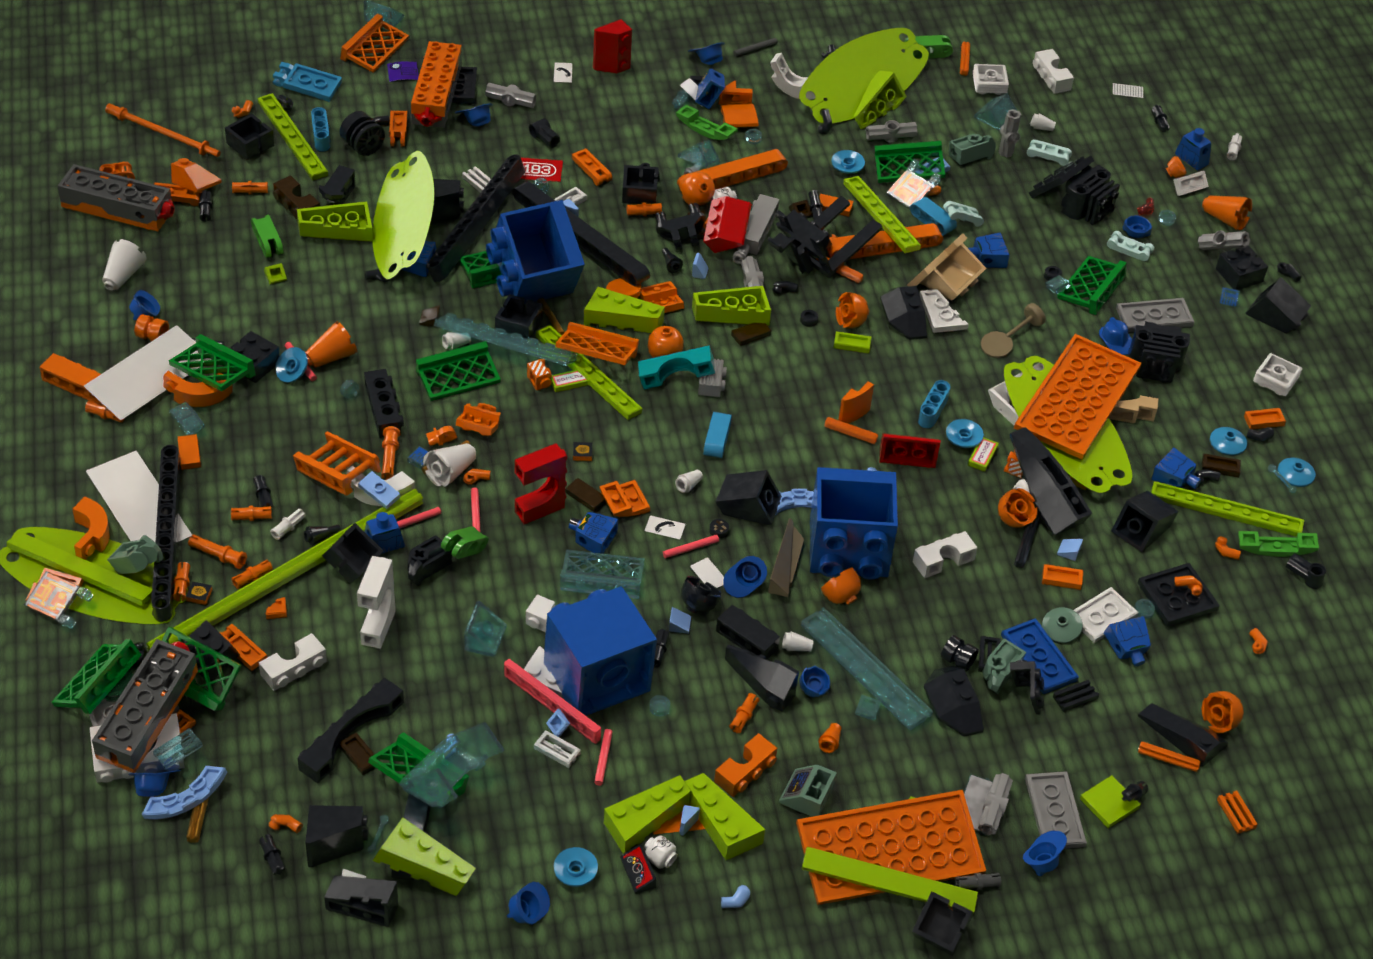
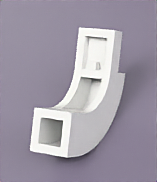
M777 53L770 62L774 70L771 78L784 93L799 99L800 90L808 77H800L794 74L789 69L783 54ZM808 91L806 97L809 100L815 99V94Z
M351 466L348 468L347 474L355 469V467ZM403 471L390 479L384 480L397 490L400 496L415 488V481ZM361 473L351 481L350 485L351 488H354V497L369 505L382 506L358 487V483L366 477Z

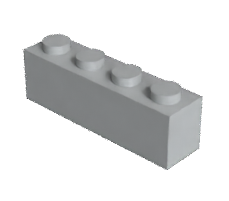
M760 194L758 199L754 200L744 243L750 246L749 253L758 254L777 215L779 199Z

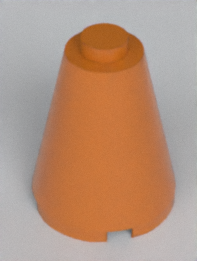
M1212 195L1205 198L1202 203L1206 213L1235 230H1243L1250 218L1247 216L1248 211L1252 212L1253 205L1252 199L1248 197Z
M335 322L305 352L309 367L313 366L316 368L358 352L355 343L351 344V336L340 322Z

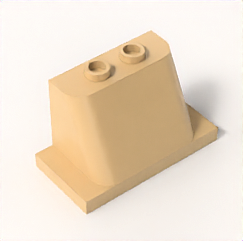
M962 233L907 286H917L920 283L931 290L937 289L945 298L952 301L958 295L962 297L969 290L968 286L972 287L979 281L977 277L986 267L964 245L963 242L967 237Z

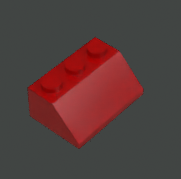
M622 19L594 29V70L617 74L631 68L632 29Z
M728 196L713 199L703 242L714 253L743 246L752 204Z
M882 433L879 462L936 468L941 440Z

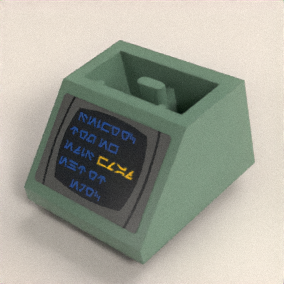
M819 765L795 769L779 799V803L811 817L819 816L834 788L837 772Z

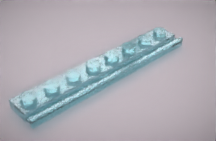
M447 313L439 317V319H435L434 326L561 365L567 366V364L577 360L578 354L556 348L554 344H542L537 339H526L518 333L509 334L501 328H489L488 324H476L468 318H457L455 314Z
M824 607L819 612L816 611L802 620L801 626L910 731L923 723L926 718L932 716L933 711Z

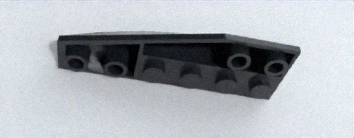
M1026 427L1010 433L1009 435L1023 476L1028 484L1029 492L1035 500L1033 504L1035 508L1037 507V511L1051 534L1055 536L1083 524L1092 515V512L1068 474L1051 452Z

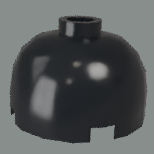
M687 576L681 588V598L687 605V610L692 613H703L714 609L721 598V592L709 582L703 584L699 582L700 578Z

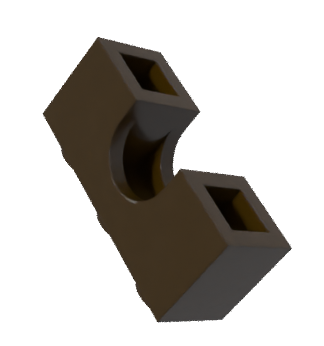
M291 175L273 183L274 198L277 201L279 200L284 208L293 214L295 219H297V209L320 207V203L311 194L301 197V186Z

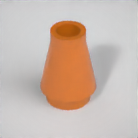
M831 723L829 728L819 738V747L822 751L832 753L838 749L840 732L842 730L839 724Z

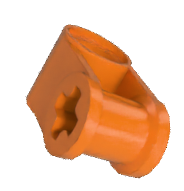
M129 162L103 164L100 167V171L123 177L126 175L127 178L135 179L132 165Z

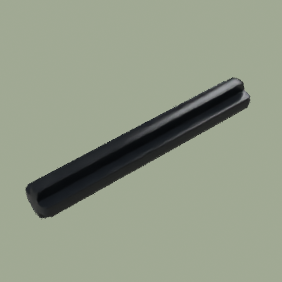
M1038 511L1034 521L1025 527L1014 562L1016 567L1023 568L1040 518Z

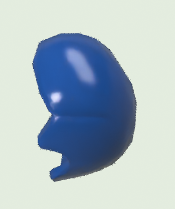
M817 666L806 667L803 670L799 682L800 688L806 695L819 697L828 692L830 677L825 670Z

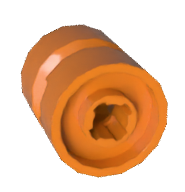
M142 314L136 321L134 333L136 337L142 339L149 338L150 341H153L169 330L168 321L158 318L154 319L152 316Z

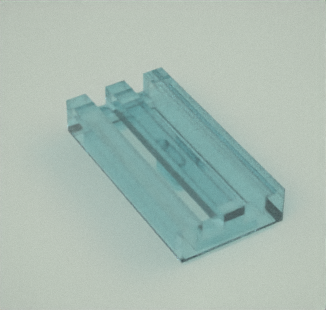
M189 728L155 749L153 755L158 758V761L163 764L166 770L201 748L202 742ZM188 737H191L190 739H188V740L185 741L184 743L179 744L180 742L184 741V740L187 739ZM172 747H174L171 751H169L168 753H166V754H164V755L162 756V754H163L164 752H166V751H168L169 749H171Z

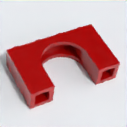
M557 443L515 459V474L524 486L548 477L540 488L515 499V513L523 524L565 508V499L567 498L565 493V487L567 486V454L564 449L561 450Z

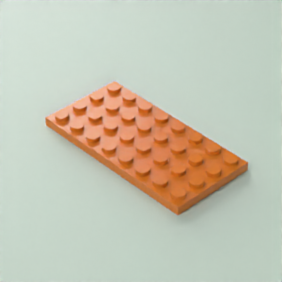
M1075 334L1016 421L1014 429L1019 430L1026 427L1040 441L1082 460L1141 367V362Z
M963 790L802 818L796 821L804 855L806 847H811L939 882L954 880L956 876H972L974 873L985 874L986 872ZM809 872L817 905L885 893L881 890Z

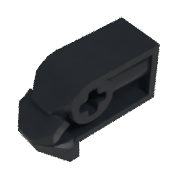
M339 165L325 186H319L322 198L333 203L343 204L356 186L355 170Z
M436 535L410 550L407 571H409L408 579L417 586L421 585L422 580L452 563V550L445 551L442 549V540Z

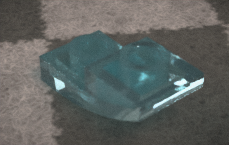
M187 402L169 410L171 416L179 423L181 429L187 435L195 434L205 427L200 417Z

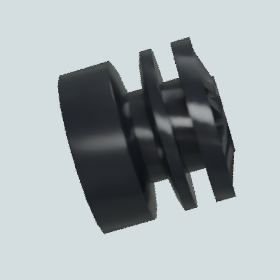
M355 111L342 122L340 137L359 155L369 156L382 146L385 139V131L368 114L363 111Z

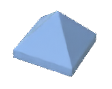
M558 708L546 724L555 736L560 737L570 725V722L561 709Z

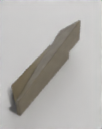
M791 518L788 520L775 561L768 592L784 597L789 595V587H792L804 544V538L793 526Z

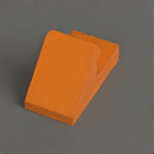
M733 81L726 85L719 95V104H752L753 89L736 88V81Z

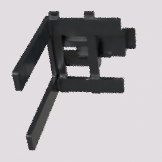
M840 196L813 221L820 230H823L850 206V202ZM778 210L776 214L780 223L777 222L776 226L785 235L780 232L774 238L769 237L768 241L780 253L785 251L791 266L797 264L802 274L804 272L809 274L813 271L812 267H814L827 278H830L833 273L882 230L883 227L875 220L870 221L828 260L821 242L812 235L809 237L813 245L811 247L793 233L787 216ZM808 251H809L811 254H813L815 257H817L818 260L815 259L813 256H811V255L808 253Z

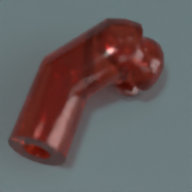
M1147 198L1146 204L1137 208L1138 214H1152L1154 212V199Z

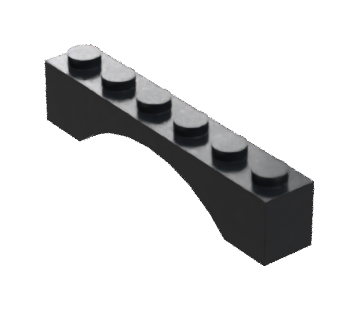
M385 677L379 683H375L365 696H361L351 709H347L336 723H332L322 736H318L308 749L303 750L297 758L299 771L318 784L333 770V761L339 748V742L364 723L392 715L404 703L403 690Z

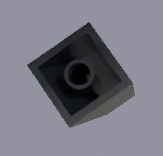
M433 179L434 206L430 225L460 218L461 211H464V201H461V198H464V188H461V180Z
M1280 277L1259 294L1245 314L1287 334L1290 330L1295 331L1302 324L1300 321H1303L1309 315L1307 311L1311 305Z
M761 470L727 474L715 502L725 516L772 525L782 496L769 472Z
M1146 491L1126 501L1111 532L1139 551L1144 552L1171 527L1179 511L1151 492Z
M309 805L305 841L308 867H315L364 849V841H368L369 827H367L368 815H364L363 806Z

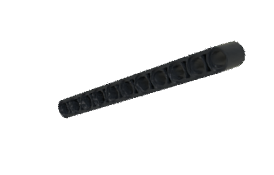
M515 154L505 160L428 261L426 267L434 282L443 281L450 274L524 175L526 169L520 155Z
M529 181L512 189L515 200L526 208L555 201ZM566 209L580 248L635 287L650 278L649 269L644 264Z
M175 445L164 446L161 450L155 543L160 547L164 558L158 563L154 562L152 586L154 618L159 622L169 620L173 612L172 596L174 593L173 580L175 576L181 466L179 450Z

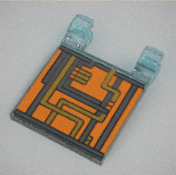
M916 159L912 160L906 171L886 192L887 195L909 209L911 204L926 197L941 182L938 173H934L929 182L915 174L920 168L919 161Z
M45 571L24 603V606L61 623L69 629H73L76 622L73 621L74 619L71 616L65 615L66 611L77 595L89 602L92 600L93 594L87 588L75 585Z

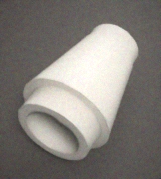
M1034 113L1030 126L1033 129L1053 131L1056 122L1040 113Z
M447 332L446 335L442 336L443 346L449 350L470 344L471 342L469 333Z
M695 470L679 475L675 485L680 492H689L703 479V474L700 470Z
M792 631L790 633L785 632L782 648H785L787 651L811 652L813 640Z

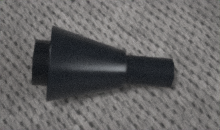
M664 248L662 253L665 256L667 270L670 273L680 271L683 267V261L672 254L668 248Z
M340 525L330 527L307 526L304 531V539L310 545H314L330 534L340 532Z

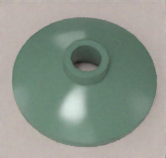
M1059 607L1052 609L1045 615L1042 627L1052 641L1068 643L1079 637L1082 632L1083 623L1077 612L1069 608Z

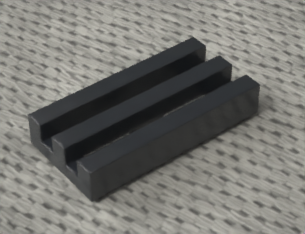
M980 637L978 672H982L985 666L983 664L985 641L988 642V659L992 653V642L996 643L997 647L1001 642V638Z
M1086 680L1054 692L1053 698L1062 711L1065 712L1097 700L1099 693L1095 692L1094 686H1090L1091 682ZM1088 693L1090 694V695L1084 696V697H1082V698H1079V697L1082 696V695H1085V694H1088Z

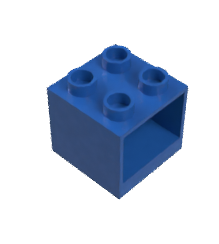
M563 200L501 213L496 228L491 229L492 242L486 244V252L490 264L498 263L502 274L497 276V286L500 295L505 297L511 294L524 298V304H526L527 299L537 302L540 298L550 299L573 293L585 263Z
M817 467L810 514V572L821 573L827 577H835L853 567L857 574L865 579L888 577L898 528L896 472Z
M622 586L609 591L599 589L591 593L587 599L573 604L560 603L547 613L544 665L554 676L565 701L587 716L651 691L657 638Z

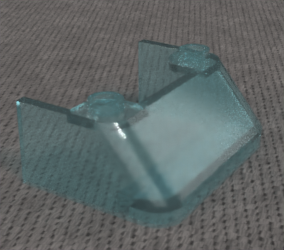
M483 722L444 739L399 784L405 792L432 807L438 806V808H441L449 801L455 800L458 797L452 787L468 771L473 769L478 771L486 765L485 761L489 757L503 752L504 748L487 723Z

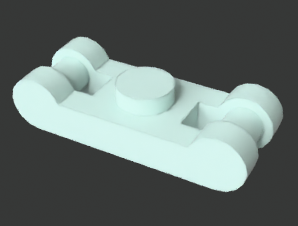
M1032 140L1026 152L1029 157L1038 156L1047 160L1059 162L1062 166L1068 164L1069 158L1072 155V151L1069 148L1039 140Z
M947 201L943 205L945 211L949 212L948 215L952 220L959 218L962 221L973 222L976 227L984 223L976 208L953 201Z
M1114 231L1111 238L1107 241V246L1110 249L1141 261H1147L1150 254L1154 251V246L1151 243L1144 244L1123 236L1119 231Z

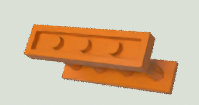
M328 431L324 433L327 444L311 455H305L298 451L293 455L297 471L346 496L353 492L350 485L351 481L369 468L377 473L381 472L380 460L376 454H372ZM330 450L335 451V453L322 462L317 461V459ZM343 456L348 458L335 468L328 467ZM355 462L360 464L348 474L341 473Z

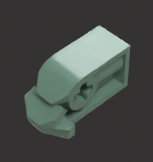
M970 134L949 141V156L960 165L984 157L989 160L996 149V143L990 135L982 137L979 134Z
M143 535L139 540L123 542L107 560L120 575L139 572L145 569L149 563L151 564L155 561L158 563L164 557L160 547L147 535Z
M1005 638L989 655L983 669V677L985 680H988V688L996 694H999L1002 687L1012 677L1010 662L1024 660L1026 655L1024 650Z

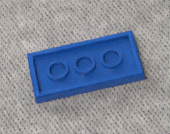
M1036 618L1001 632L1003 639L1005 638L1026 652L1024 660L1035 661L1037 669H1041V677L1044 678V690H1041L1043 694L1078 681L1079 676Z

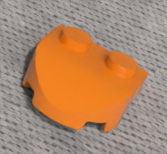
M469 403L464 405V411L456 419L455 426H459L466 431L479 432L483 436H491L498 429L501 413L496 412V407L489 404L478 403V406H471Z

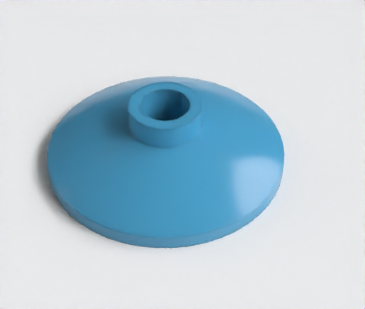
M852 150L838 151L832 156L831 160L833 167L843 173H856L865 166L863 156Z
M298 347L285 350L276 363L277 377L286 383L298 380L307 368L308 359L306 353Z
M958 419L947 426L946 436L956 446L971 448L977 446L983 440V430L974 421Z
M1220 427L1211 433V445L1222 454L1239 455L1247 447L1246 437L1234 428Z
M1287 458L1282 460L1278 466L1280 478L1292 486H1308L1315 479L1314 468L1305 460Z
M573 847L565 849L558 854L554 861L556 877L568 886L578 887L586 885L595 878L598 871L597 859L590 851L584 848Z

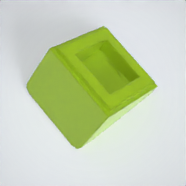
M282 263L264 268L269 284L287 280Z

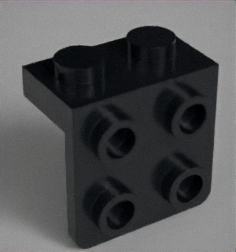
M1018 660L1010 662V671L1016 687L1030 686L1031 703L1035 714L1040 715L1041 709L1044 708V697L1041 696V690H1044V678L1041 677V669H1037L1035 661Z

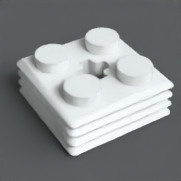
M974 65L973 79L977 93H995L997 95L1007 93L1009 82L1005 65Z
M1270 353L1256 371L1253 381L1261 387L1275 391L1278 395L1286 396L1300 377L1302 367Z

